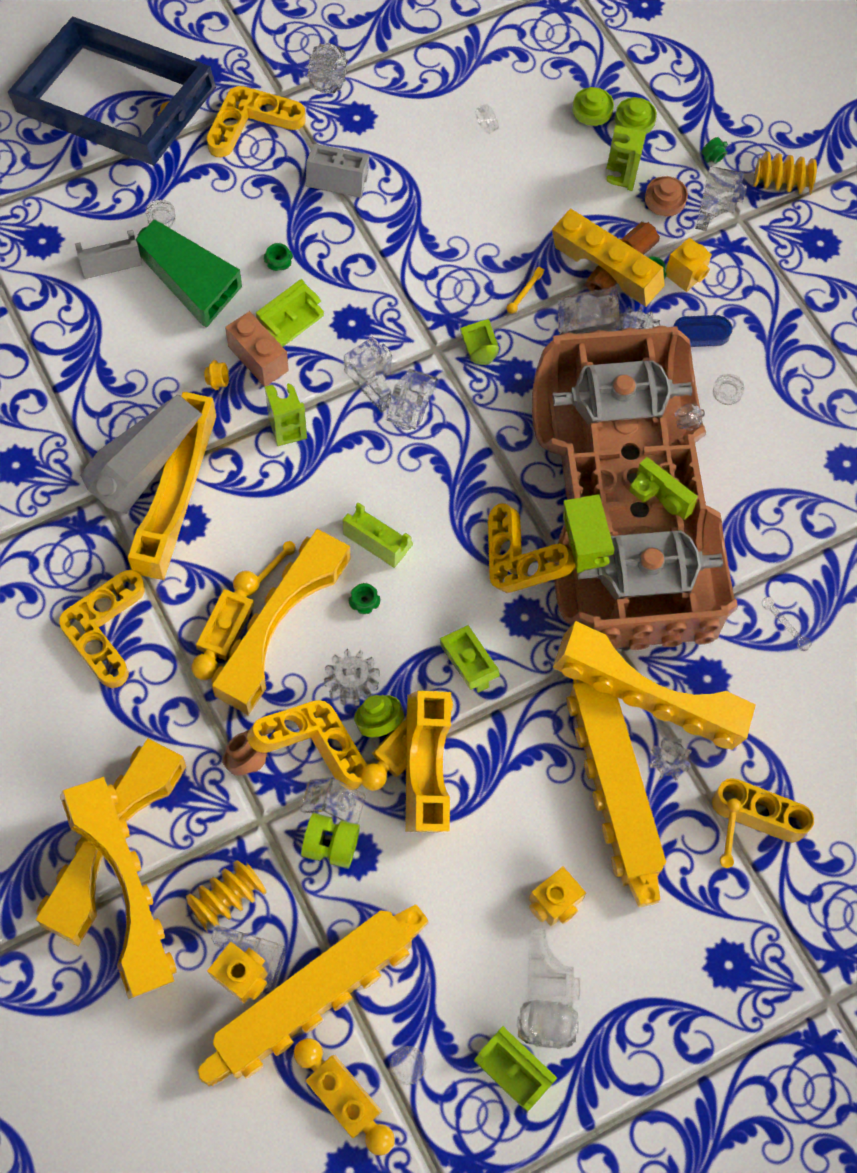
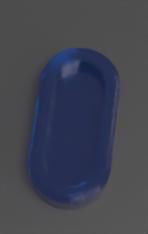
M720 315L684 316L677 319L673 326H677L678 330L690 339L691 347L724 345L729 341L732 333L731 322Z

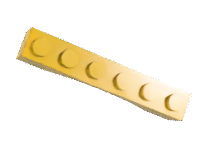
M182 392L181 397L202 413V416L166 461L153 502L144 520L136 530L128 560L131 569L141 576L160 580L165 579L216 420V411L212 397Z
M319 529L315 530L311 538L307 536L303 540L299 548V556L294 563L289 562L282 573L283 580L279 586L271 588L264 602L266 605L260 614L255 613L247 626L248 632L242 640L238 639L234 643L229 653L230 659L226 665L218 667L215 671L211 683H213L212 688L216 698L249 716L266 690L264 675L265 658L270 639L278 624L289 610L302 599L336 583L351 560L349 545Z
M577 621L563 635L553 668L561 671L566 677L579 679L592 685L595 690L601 693H609L622 699L629 706L639 707L652 713L659 720L670 721L683 727L690 734L700 735L709 739L720 748L733 750L747 739L756 704L728 691L694 695L660 686L631 667L615 650L605 634Z
M147 738L143 746L139 745L130 758L131 766L126 774H121L113 785L118 798V804L114 805L118 818L124 817L127 822L146 806L169 796L187 767L182 755ZM82 836L75 847L76 855L69 865L65 864L56 877L57 885L50 896L46 895L40 902L36 911L38 916L35 919L42 928L78 947L97 917L95 902L96 878L103 858L102 853Z
M101 777L63 790L60 794V799L70 829L87 839L102 853L112 867L121 886L126 907V931L117 967L128 999L174 982L172 974L177 973L176 965L171 953L165 954L161 943V940L165 938L164 930L158 918L153 920L149 908L150 905H153V899L147 884L141 885L137 872L141 871V864L135 850L130 852L126 838L130 837L129 829L124 817L118 818L114 805L118 804V798L113 785H107L105 778Z

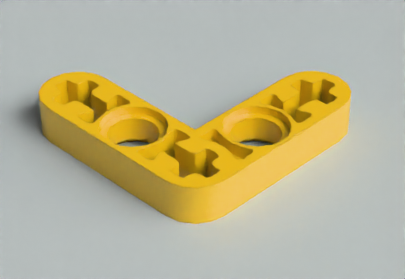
M233 87L227 93L207 134L208 150L215 157L228 156L233 151L248 118L289 130L300 129L306 122L305 107L298 101L249 87ZM239 101H240V103H239V105H238V108H239V109H237V108H236V102H239ZM265 104H270L274 107L273 110L264 112L259 108ZM227 118H235L238 120L237 123H235L234 125H226L223 123V121ZM222 134H224L225 142L220 143L222 139Z
M505 503L497 504L492 508L488 515L489 576L490 582L494 587L505 593H511L567 576L575 569L571 549L560 543L522 554L521 524L518 511ZM510 540L509 550L505 554L500 555L502 544ZM538 561L537 571L533 575L528 576L529 566L533 562Z
M133 570L120 572L67 608L59 618L60 627L66 638L100 682L109 688L122 686L128 679L129 671L124 659L99 627L143 597L145 592L143 579L139 573ZM129 582L134 584L136 589L130 591L128 588L125 589L123 584ZM115 590L121 600L117 602L114 593L111 591ZM107 598L111 600L110 608L104 612L96 611L94 604L98 599ZM75 618V620L80 621L86 633L81 636L78 630L71 626L69 622L71 619ZM90 641H101L103 647L99 653L91 655L85 652V647ZM106 658L114 669L118 668L119 674L117 676L108 675L107 669L103 664Z
M311 701L259 718L247 733L249 745L261 753L271 752L311 738L341 787L347 790H356L362 785L363 781L360 774L367 764L335 710L325 701ZM291 720L295 722L299 727V732L290 731L285 726L284 721ZM275 729V732L271 735L270 738H268L267 736H261L259 734V732H261L262 735H267L272 733ZM328 739L337 740L342 746V751L332 749L329 746Z

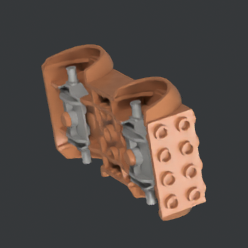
M662 325L649 329L626 328L621 331L610 332L597 330L584 334L563 333L553 336V340L542 351L533 383L532 419L535 436L542 448L561 456L567 500L600 495L614 546V554L606 556L609 557L610 564L604 567L584 570L581 573H577L575 567L569 575L554 579L557 604L562 617L571 625L577 621L605 634L615 650L621 647L642 650L648 648L649 645L662 644L664 647H675L682 644V642L692 641L699 645L713 642L715 639H718L727 618L737 610L738 605L737 600L734 598L721 513L706 506L695 443L706 435L705 426H703L697 394L690 339L678 330L677 326L666 327ZM632 445L639 450L640 455L634 460H628L622 456L621 449L624 446ZM646 457L698 496L692 514L685 520L678 515L669 513L655 496L644 502L649 509V513L645 517H635L631 513L630 506L633 503L642 501L629 492L631 483L627 480V476L632 473L637 474L639 464ZM564 525L558 544H563L571 549Z

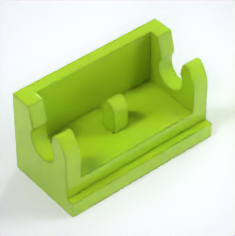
M615 125L606 169L619 172L621 176L608 175L607 182L633 191L645 141V131Z
M300 279L258 310L256 318L284 347L324 316V311L317 305L321 302L318 295L305 284V281Z
M290 383L287 384L289 396L284 399L277 396L278 393L273 384L265 386L268 418L277 446L307 439L305 407L303 402H299L296 390Z
M600 495L564 500L563 520L577 573L610 564L609 557L606 556L614 554V546Z
M357 503L354 515L352 516L347 513L343 518V535L395 568L413 546L412 537L407 533L401 535L367 513L365 506Z
M504 1026L498 1030L474 1059V1062L527 1113L557 1079Z

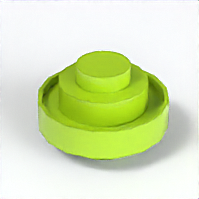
M584 88L575 95L572 112L574 117L585 125H602L611 118L614 101L612 96L601 88Z
M627 98L617 106L615 123L617 126L645 131L647 134L655 126L657 112L655 107L643 98Z
M373 695L368 697L357 709L354 721L362 735L379 737L394 731L402 723L404 710L400 701L394 696Z

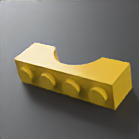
M570 208L552 228L556 249L576 262H579L580 259H587L598 264L616 280L625 294L645 307L665 286L662 266Z
M416 691L407 695L405 832L439 833L450 831V795L446 790L443 777V752L446 736L451 727V692Z

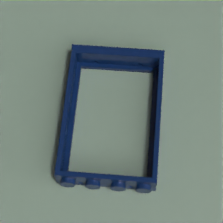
M72 16L33 63L29 65L21 77L12 85L8 94L17 113L154 166L211 95L216 85L211 67ZM82 48L183 85L141 138L40 99Z

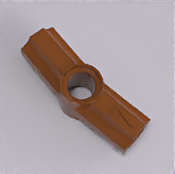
M640 222L620 240L644 255L659 242L660 236L652 224ZM598 265L586 280L585 286L594 296L607 298L618 283L605 269Z

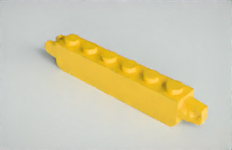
M573 679L570 697L566 698L567 708L570 716L576 717L578 728H575L576 740L580 748L584 747L587 759H584L585 772L588 779H593L596 791H593L594 804L597 811H602L605 823L602 824L603 836L606 844L611 843L615 855L611 857L613 872L616 877H621L623 886L629 885L638 907L657 904L661 900L658 875L665 866L666 859L618 697L609 693H601L595 690L592 685L579 679Z
M416 904L394 916L389 911L380 910L224 1026L214 1035L213 1045L217 1051L208 1057L205 1063L202 1062V1065L197 1070L199 1079L202 1080L201 1082H204L209 1087L210 1085L214 1087L215 1084L223 1081L232 1073L236 1079L242 1075L245 1079L254 1075L264 1066L261 1062L271 1053H274L276 1056L280 1055L294 1043L291 1039L302 1030L305 1033L312 1031L323 1021L321 1015L332 1007L337 1011L351 1001L353 997L350 993L361 985L366 989L374 984L382 976L379 971L389 964L395 967L403 962L410 955L408 950L411 948L412 940L428 924L425 914Z

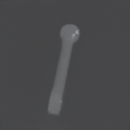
M771 597L763 598V608L769 609L798 641V648L801 651L809 650L812 645L811 640L807 637H802L774 606V600Z

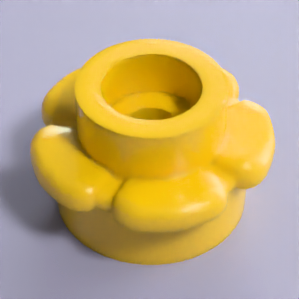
M212 360L209 367H206L204 370L206 384L211 385L215 390H219V387L228 386L229 371L225 362L218 363L216 360Z

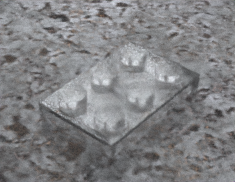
M617 286L559 298V335L563 333L584 334L597 330L610 332L622 328Z

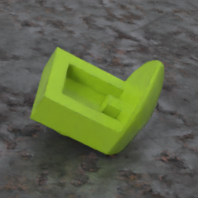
M489 318L460 328L470 360L475 364L489 365L499 352V346Z

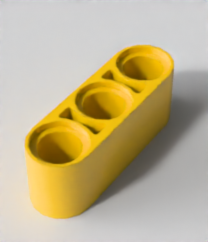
M726 779L720 784L712 797V806L716 813L729 819L730 810L727 808L728 802L723 798V793H732L741 803L740 809L736 812L735 822L786 842L794 843L800 841L814 825V815L805 805L739 779ZM755 805L765 806L769 811V816L760 815L756 811ZM788 817L799 820L802 829L793 828L789 824Z

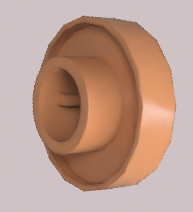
M661 176L653 179L648 184L645 194V202L648 208L655 214L665 217L680 213L685 208L688 198V191L683 182L670 176Z
M249 730L233 737L223 754L222 763L224 767L236 776L256 772L266 762L267 753L258 752L249 745L247 740Z

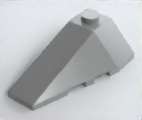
M180 395L174 396L95 454L80 474L87 490L109 509L127 514L202 416V413Z

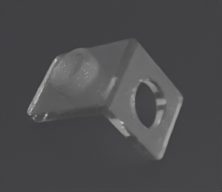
M333 777L310 780L307 784L300 811L303 813L326 812L340 820L359 824L366 795ZM320 787V796L318 800L312 804V796L314 792Z

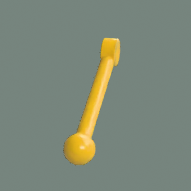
M537 267L532 278L516 299L507 304L506 310L508 313L515 314L517 312L519 303L537 279L542 277L544 273L543 268Z
M292 541L285 542L283 544V551L257 576L259 586L263 579L287 555L295 553L296 546Z
M735 798L730 799L727 803V808L730 812L725 851L720 856V864L724 868H730L734 864L731 851L736 812L741 807L740 801Z

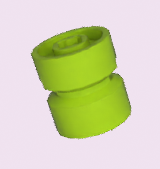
M312 813L305 832L301 857L321 861L326 857L331 865L349 869L359 837L360 824L344 820L335 824L332 817ZM326 833L333 834L329 847L323 846Z

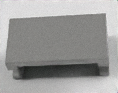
M313 144L306 161V187L362 198L364 182H367L370 155Z
M133 230L127 231L129 239L82 250L80 242L75 243L84 279L142 266Z

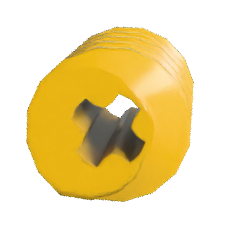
M765 151L761 159L759 157L757 161L753 187H756L759 181L763 180L764 189H768L773 181L775 182L776 191H779L782 184L785 183L789 193L793 186L797 185L798 194H802L805 187H809V194L811 195L817 174L816 159L811 158L806 165L805 158L800 156L794 164L792 155H788L783 162L781 153H777L771 160L770 152Z
M238 860L234 861L235 874L226 868L221 871L223 882L215 877L210 878L211 891L200 885L198 887L199 899L192 894L186 895L187 904L207 933L206 924L208 922L216 928L220 927L219 914L228 920L232 918L231 906L239 911L244 910L241 900L243 897L251 903L255 902L254 889H257L264 895L267 893L261 880L247 862L245 866Z

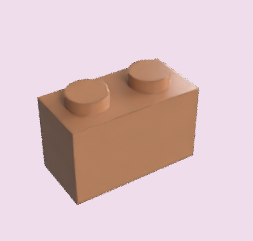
M250 311L225 327L228 347L264 387L289 371L287 351Z

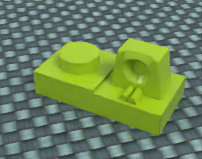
M648 457L639 464L636 479L631 484L629 490L630 493L643 503L653 496L657 497L669 513L678 515L683 520L692 514L698 497Z
M469 625L439 638L442 649L470 690L476 688L479 693L489 688V681L500 676L498 667Z

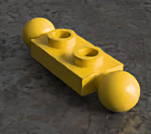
M241 571L234 577L233 587L235 592L223 589L196 643L197 649L203 651L204 654H200L193 659L191 670L193 675L200 680H209L213 677L218 669L217 657L228 660L230 650L238 640L254 607V600L247 598V596L254 594L259 587L258 577L251 571Z
M451 698V712H452V709H453V700H452V698ZM407 715L402 723L371 753L379 762L377 764H368L362 769L360 777L363 781L362 785L366 789L371 791L379 790L387 781L388 771L394 777H398L406 769Z
M306 1038L298 1042L294 1049V1058L299 1066L307 1069L311 1068L314 1071L305 1081L352 1139L356 1138L363 1131L366 1134V1147L372 1154L381 1156L389 1153L395 1143L394 1133L388 1126L376 1124L374 1121L383 1111L336 1055H332L324 1061L322 1059L323 1049L318 1041Z

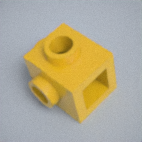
M689 237L670 254L665 271L667 273L666 277L687 292L708 275L710 271L708 265L712 254L703 245L696 243Z
M562 866L531 892L529 897L531 905H529V908L540 922L546 920L551 927L558 921L565 924L578 912L576 906L583 901L586 892L566 868Z
M231 941L207 970L212 979L243 1004L249 998L255 1000L267 985V981L264 979L268 974L262 966L265 960L248 947L244 952Z

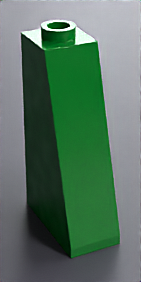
M154 219L138 233L136 241L140 257L204 327L207 328L242 288L240 269Z

